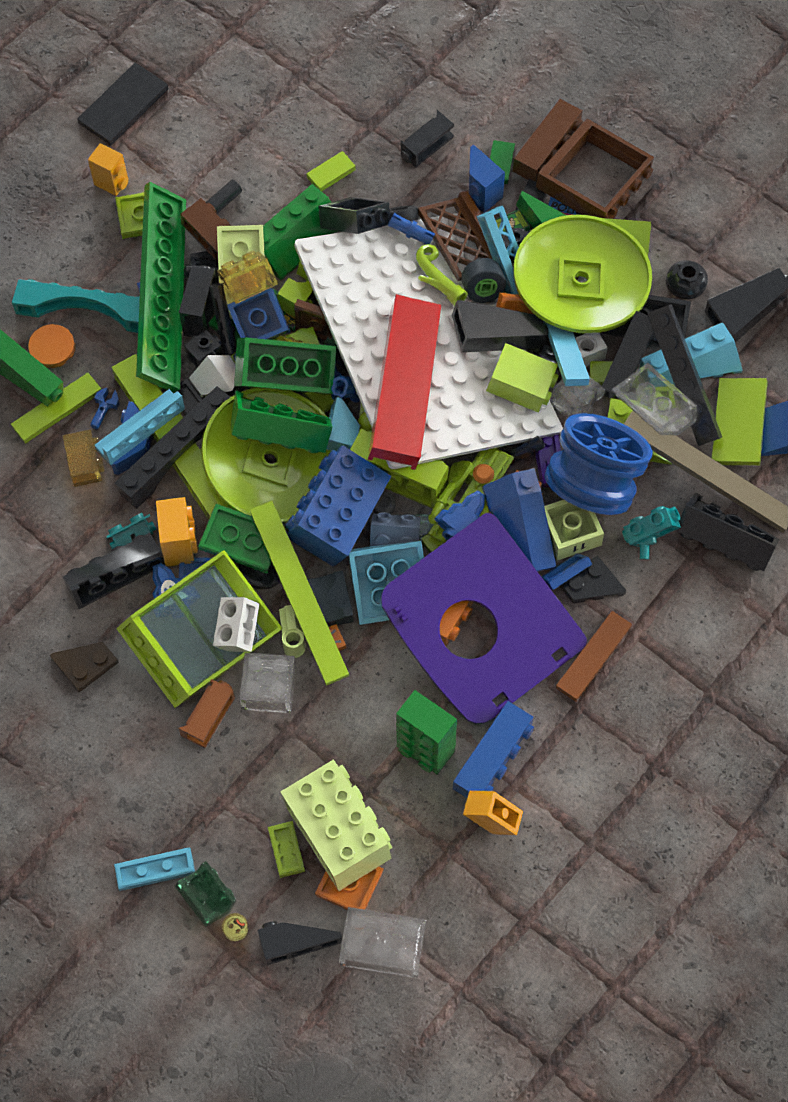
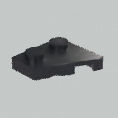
M598 555L590 560L592 565L559 586L572 603L585 602L588 599L600 600L604 599L605 596L612 595L620 597L626 594V589Z

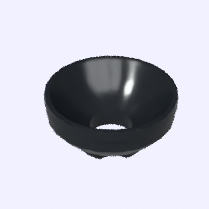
M682 260L673 264L666 276V285L669 291L674 296L682 299L699 297L706 290L708 283L706 270L699 263L691 260ZM684 269H691L695 272V276L687 278L683 276L682 271Z

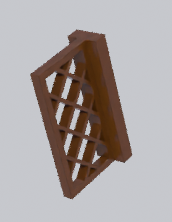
M468 191L460 192L458 198L418 208V215L427 230L435 233L433 240L457 281L462 280V273L457 264L460 263L467 266L472 262L461 257L462 252L475 256L474 260L477 258L492 259L477 216L481 215ZM454 207L458 215L446 212L445 209ZM432 212L440 217L436 221L429 218L427 213ZM442 217L454 221L453 227L441 223ZM459 223L466 226L468 233L456 229V224ZM437 228L449 232V237L446 238L439 235ZM452 234L464 238V243L461 244L451 240ZM467 240L476 243L479 249L476 250L466 246ZM449 245L460 250L459 255L450 253L447 246Z

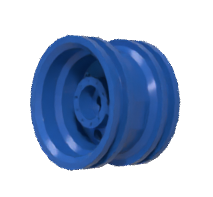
M587 413L570 416L564 424V429L561 431L559 439L564 449L551 456L544 476L546 483L558 496L587 511L606 515L626 512L636 495L637 487L633 478L644 474L652 458L653 451L650 444L638 432L616 420Z

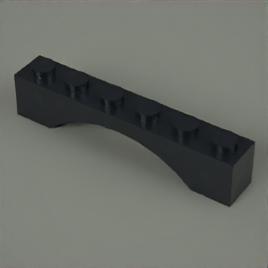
M216 386L115 482L120 495L136 509L154 493L158 484L174 462L193 444L203 438L210 418L217 408L228 400L230 396Z

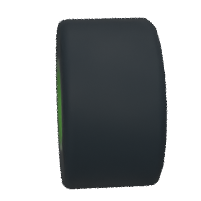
M476 259L470 262L462 272V284L468 293L469 299L474 302H491L497 299L499 293H503L506 287V279L498 262L493 259Z

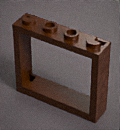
M586 119L540 170L536 188L582 215L614 219L620 206L624 207L627 204L632 192L636 193L639 190L644 178L648 179L654 170L651 168L654 157L591 120ZM587 141L637 170L605 208L555 179Z

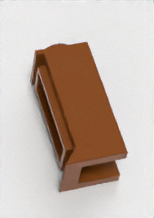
M213 679L210 680L211 686L208 685L187 720L186 726L178 728L182 737L203 748H206L235 699L232 687L222 680L219 682Z

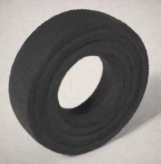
M408 205L389 208L390 220L394 213L409 221L419 218L417 206Z

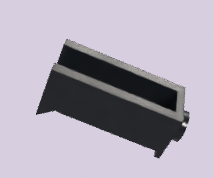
M437 110L435 118L429 120L409 136L405 142L401 141L400 154L403 160L417 168L454 137V134L450 132L454 127V123Z

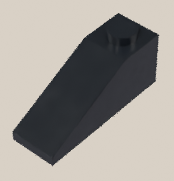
M268 922L263 924L261 929H258L267 966L343 943L341 932L285 922Z

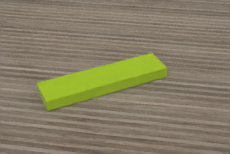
M86 373L65 387L62 397L57 402H52L48 407L41 403L11 423V426L26 444L95 398L97 392L102 389L91 375Z

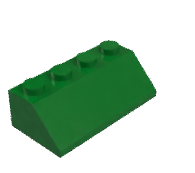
M313 184L263 225L265 267L280 280L285 278L299 265L300 258L294 247L296 240L338 232L320 228L318 206L331 203L328 196Z

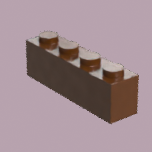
M559 99L514 157L512 172L527 180L531 179L536 182L540 170L583 123L581 120L583 110Z
M200 198L181 213V225L214 259L218 260L217 226L231 225L225 218L221 219L216 214L217 212L212 204L206 203Z

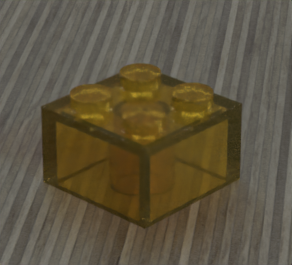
M250 251L242 256L243 259L235 263L234 261H229L221 266L222 269L217 271L228 297L235 304L278 284L268 259L259 251L256 253L255 251Z

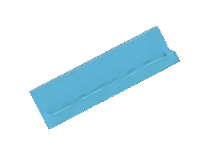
M499 206L477 216L492 259L498 262L506 279L505 293L519 295L514 282L513 266L509 256L515 258L519 247L504 207ZM499 213L502 220L499 229L494 215ZM501 234L507 236L510 243L508 245L507 250Z
M170 389L96 443L94 445L95 449L112 465L185 410L182 395L178 391L173 394Z

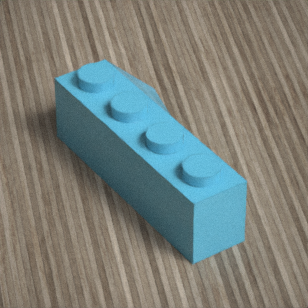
M723 322L685 339L700 378L710 376L716 378L731 372L734 374L742 373L743 370L735 341ZM662 350L641 358L638 373L649 390L652 386L674 384Z

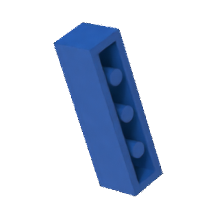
M507 701L453 781V790L468 798L470 790L493 791L494 787H492V784L496 778L500 780L508 768L505 766L510 758L514 760L521 749L519 744L522 739L527 740L534 730V726H532L533 716Z

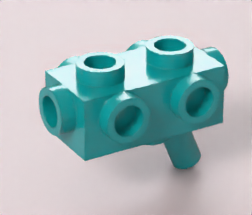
M657 507L651 510V514L646 517L638 516L631 519L630 523L623 527V537L630 545L640 547V559L648 560L649 547L657 543V538L681 528L679 524L680 514L676 507Z

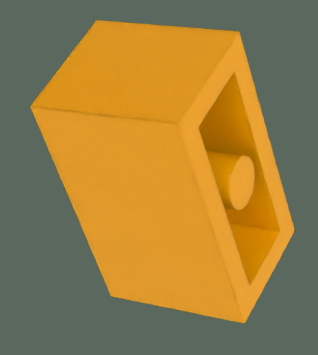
M100 143L88 158L93 183L95 186L117 196L128 184L123 154Z
M471 790L469 791L463 812L464 816L488 832L499 835H517L523 814L521 809L494 791Z

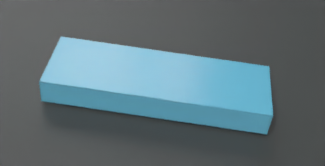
M190 847L114 864L119 891L196 874Z

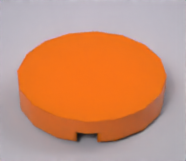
M54 324L37 329L30 337L28 344L30 354L46 368H56L66 364V361L74 355L76 347L70 331L61 325Z

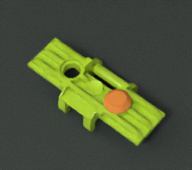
M497 448L479 451L472 462L473 468L467 478L458 488L450 493L447 504L443 509L448 510L456 503L453 500L464 482L469 484V487L459 503H462L466 496L476 491L483 493L482 487L504 476L514 457ZM486 499L484 501V508L480 513L479 517L485 513L490 512L487 506ZM434 524L428 535L442 543L447 541L442 536L444 530L438 524Z

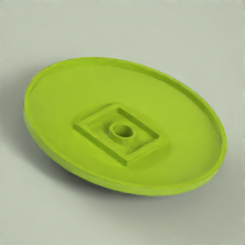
M566 215L540 224L523 239L514 260V282L525 305L546 323L570 332L600 333L624 325L634 317L636 311H640L643 308L652 286L651 264L641 244L633 235L619 225L595 216ZM581 276L586 278L587 281L581 283L575 278Z
M262 388L242 391L244 393L243 397L254 400L256 396L265 399L264 402L271 406L281 403L288 405L296 413L301 409L326 416L313 402L292 391ZM232 396L217 408L204 431L201 454L206 477L216 494L233 510L251 516L250 509L273 501L282 524L287 523L292 515L295 516L299 510L296 508L298 502L303 495L306 496L309 492L308 484L321 471L318 467L325 456L328 457L331 450L327 449L326 453L319 452L314 454L302 448L288 449L281 444L272 443L267 445L255 439L241 440L236 438L231 432L234 396ZM264 455H274L276 463L270 464L266 462Z

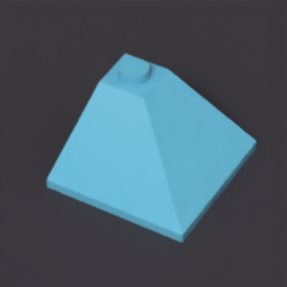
M422 541L370 546L350 551L348 558L360 625L389 620L381 606L382 591L391 581L424 558Z

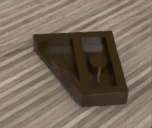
M103 642L59 651L49 655L79 693L119 663L118 659Z

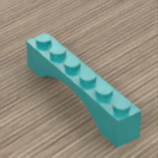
M18 279L12 300V305L17 315L38 318L60 309H89L111 317L128 332L138 333L140 296L134 297L127 296L124 293H107L99 289L87 290L78 286H61L53 282L49 284L41 283L33 279Z

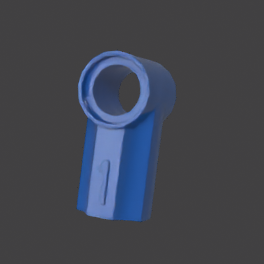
M338 376L333 380L331 390L334 396L349 398L355 403L360 401L350 377Z

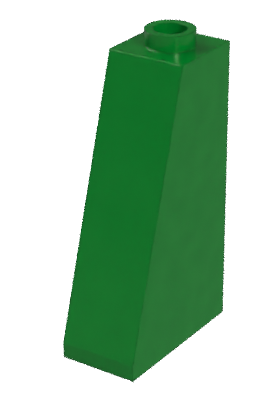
M0 329V375L47 407L52 402H57L64 393L63 381Z

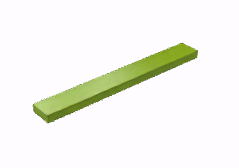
M273 501L250 509L254 523L326 686L348 677L349 672Z

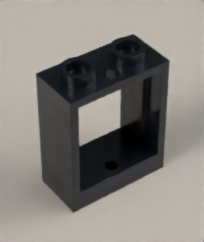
M349 197L318 206L320 228L360 234L387 226L390 222L389 202Z
M192 265L179 310L183 335L187 337H193L205 330H209L208 323L212 319L214 312L209 286L217 284L215 269L208 266Z

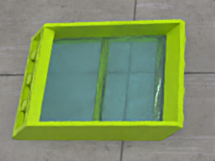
M225 550L132 614L117 628L118 632L174 708H177L209 685L211 679L216 680L263 646L283 629ZM221 597H245L259 603L252 652H228L213 646Z

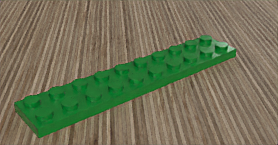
M149 182L144 188L136 377L166 390L170 389L171 392L175 393L180 390L182 326L179 310L183 299L185 228L181 225V213L186 210V199Z

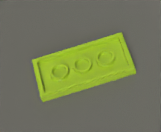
M719 378L716 421L722 438L713 441L712 459L721 465L760 466L767 378Z

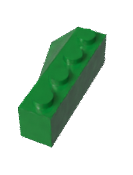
M235 391L231 432L236 438L241 440L255 439L267 445L272 443L281 444L288 449L302 448L314 454L319 452L326 453L332 431V423L329 417L301 409L296 413L288 405L278 403V405L271 406L264 402L265 399L255 396L254 400L244 398V393Z

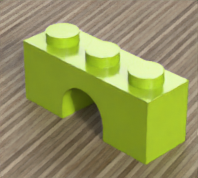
M301 261L299 262L297 275L303 277L306 282H296L288 278L277 294V300L281 309L295 317L294 305L297 299L313 304L312 298L315 296Z

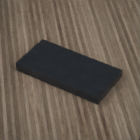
M135 62L77 118L78 123L111 146L169 89L168 84Z

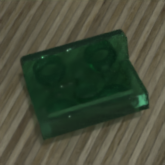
M207 861L201 863L197 871L178 881L175 886L205 927L230 913L236 903L232 890L225 886L219 878L217 871Z

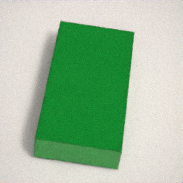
M493 140L490 159L505 172L504 184H508L515 143Z

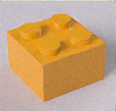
M185 497L156 501L160 545L166 567L180 565L182 562L185 564L192 563L190 561H194V554L198 553L192 506H187Z

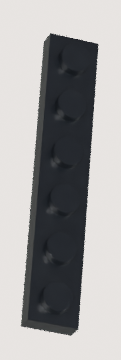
M672 304L647 313L698 446L722 438Z

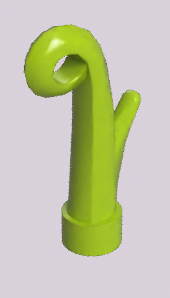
M430 244L422 245L417 250L416 259L428 277L420 275L418 279L441 291L454 306L457 300L465 301L468 293L460 285L452 282L431 263V261L438 257V249Z

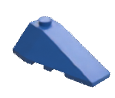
M535 469L511 473L484 485L482 489L489 511L497 517L536 571L555 568L556 563L542 491Z

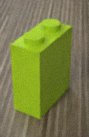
M505 343L486 391L539 413L542 404L547 406L552 392L548 390L549 387L554 388L559 375L555 374L558 364Z

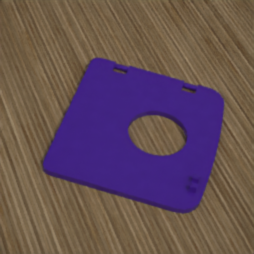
M485 513L395 578L383 589L381 594V606L416 661L455 709L467 721L474 724H482L494 718L501 712L507 701L515 702L583 650L587 644L585 634L497 517L491 513ZM462 601L476 602L484 606L492 614L497 627V636L493 647L484 656L475 659L461 658L451 653L444 645L440 635V622L445 611L455 603ZM559 648H562L566 655L556 662L551 655ZM503 693L507 700L496 707L492 699Z

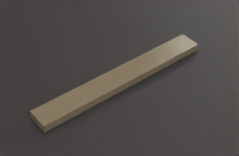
M633 409L624 425L632 428L644 437L650 444L652 451L780 532L784 533L788 528V506Z

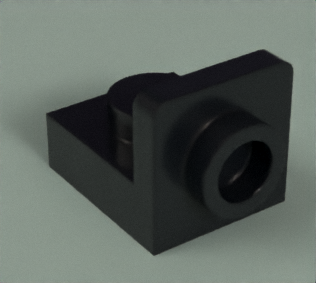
M190 256L189 265L185 264L184 278H187V281L192 265H204L215 269L216 278H218L219 267L218 260Z

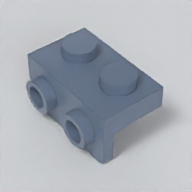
M386 512L373 514L370 546L419 541L421 518L411 514H404L402 516L391 515Z

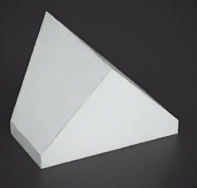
M208 355L189 379L201 397L209 394L216 386L224 392L232 391L234 388L235 363L229 355Z

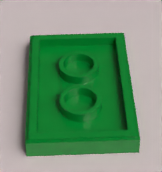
M215 504L198 549L213 555H217L225 550L233 562L268 573L272 561L252 516Z

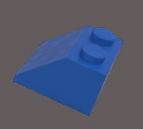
M473 144L470 147L469 194L477 208L485 213L503 198L505 172Z

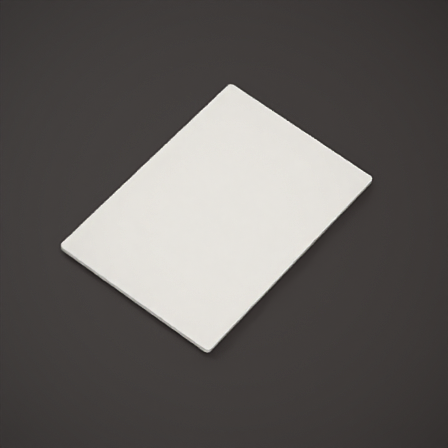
M440 216L431 217V219L438 221ZM444 217L440 221L451 227L454 225V221ZM421 219L414 220L418 222L417 225L427 230ZM459 223L456 224V229L468 233L466 226ZM388 225L360 234L340 232L295 241L294 247L372 428L390 311L395 295L441 305L421 458L418 464L530 441V439L536 436L544 438L561 434L563 427L550 400L547 406L542 404L538 413L486 391L502 351H461L452 318L455 306L441 291L418 279L420 275L428 277L416 259L417 250L425 244L411 237L410 239L407 238L406 234ZM437 228L439 235L446 238L449 237V232ZM454 234L451 236V240L461 244L464 243V238ZM432 239L430 245H433L438 249L437 245ZM467 240L466 246L478 250L474 242ZM449 245L447 246L450 253L459 255L460 250ZM438 249L439 255L431 263L452 282L464 289L462 280L457 281ZM466 252L461 254V257L474 261L475 256ZM460 263L457 264L462 273L466 266ZM468 296L465 299V301L477 303L469 299ZM498 298L491 302L478 304L496 307ZM386 460L391 469L410 466Z

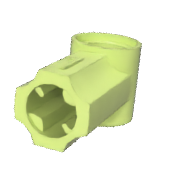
M287 605L279 609L281 627L283 628L281 630L283 650L288 657L298 658L305 652L304 634L291 605ZM293 640L299 642L297 645L288 644Z

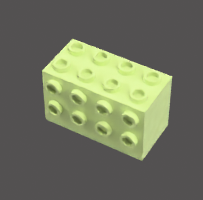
M333 759L282 790L281 795L290 815L334 885L340 891L392 859L390 854L392 846L383 827L378 829L377 818L369 806L365 808L362 800L363 796L357 786L351 787L350 776L344 766L340 765L338 767Z

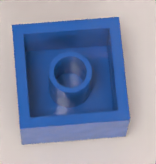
M270 286L227 304L241 338L273 340L291 332L274 290Z

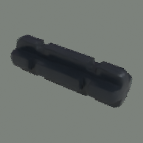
M536 436L530 439L529 443L526 441L512 448L511 452L506 451L505 453L514 457L512 465L515 463V460L518 462L532 455L534 450L538 452L543 449L545 445L542 438Z

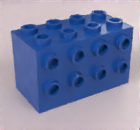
M343 445L336 451L332 450L328 457L325 456L318 467L321 471L311 479L307 487L310 489L306 496H302L296 506L299 510L295 516L292 515L285 526L288 529L286 533L292 542L333 567L349 555L391 478V475Z

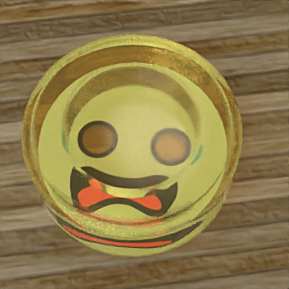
M232 913L225 917L222 922V931L225 937L231 941L242 940L248 933V922L241 914Z

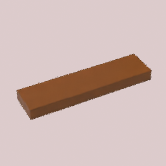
M611 611L558 682L556 689L577 702L631 629L632 624Z

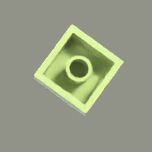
M566 500L544 506L553 553L557 561L602 546L604 532L594 512L579 508Z

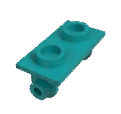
M140 513L129 519L131 524L125 527L119 524L109 529V535L105 538L106 540L112 539L113 542L109 543L111 549L132 542L130 535L133 533L135 537L148 533L152 535L153 531L157 529L152 521L149 523L147 521L150 514L144 516L143 513Z

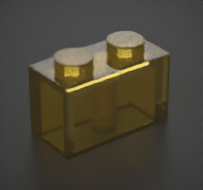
M91 429L63 435L70 476L74 487L101 482V472H105L103 460L97 457L98 451L94 446L99 442L98 437L93 438Z

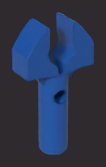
M108 388L97 392L94 399L100 406L90 424L93 429H99L109 409H118L120 402L116 390L112 398L106 402L105 398L109 393Z

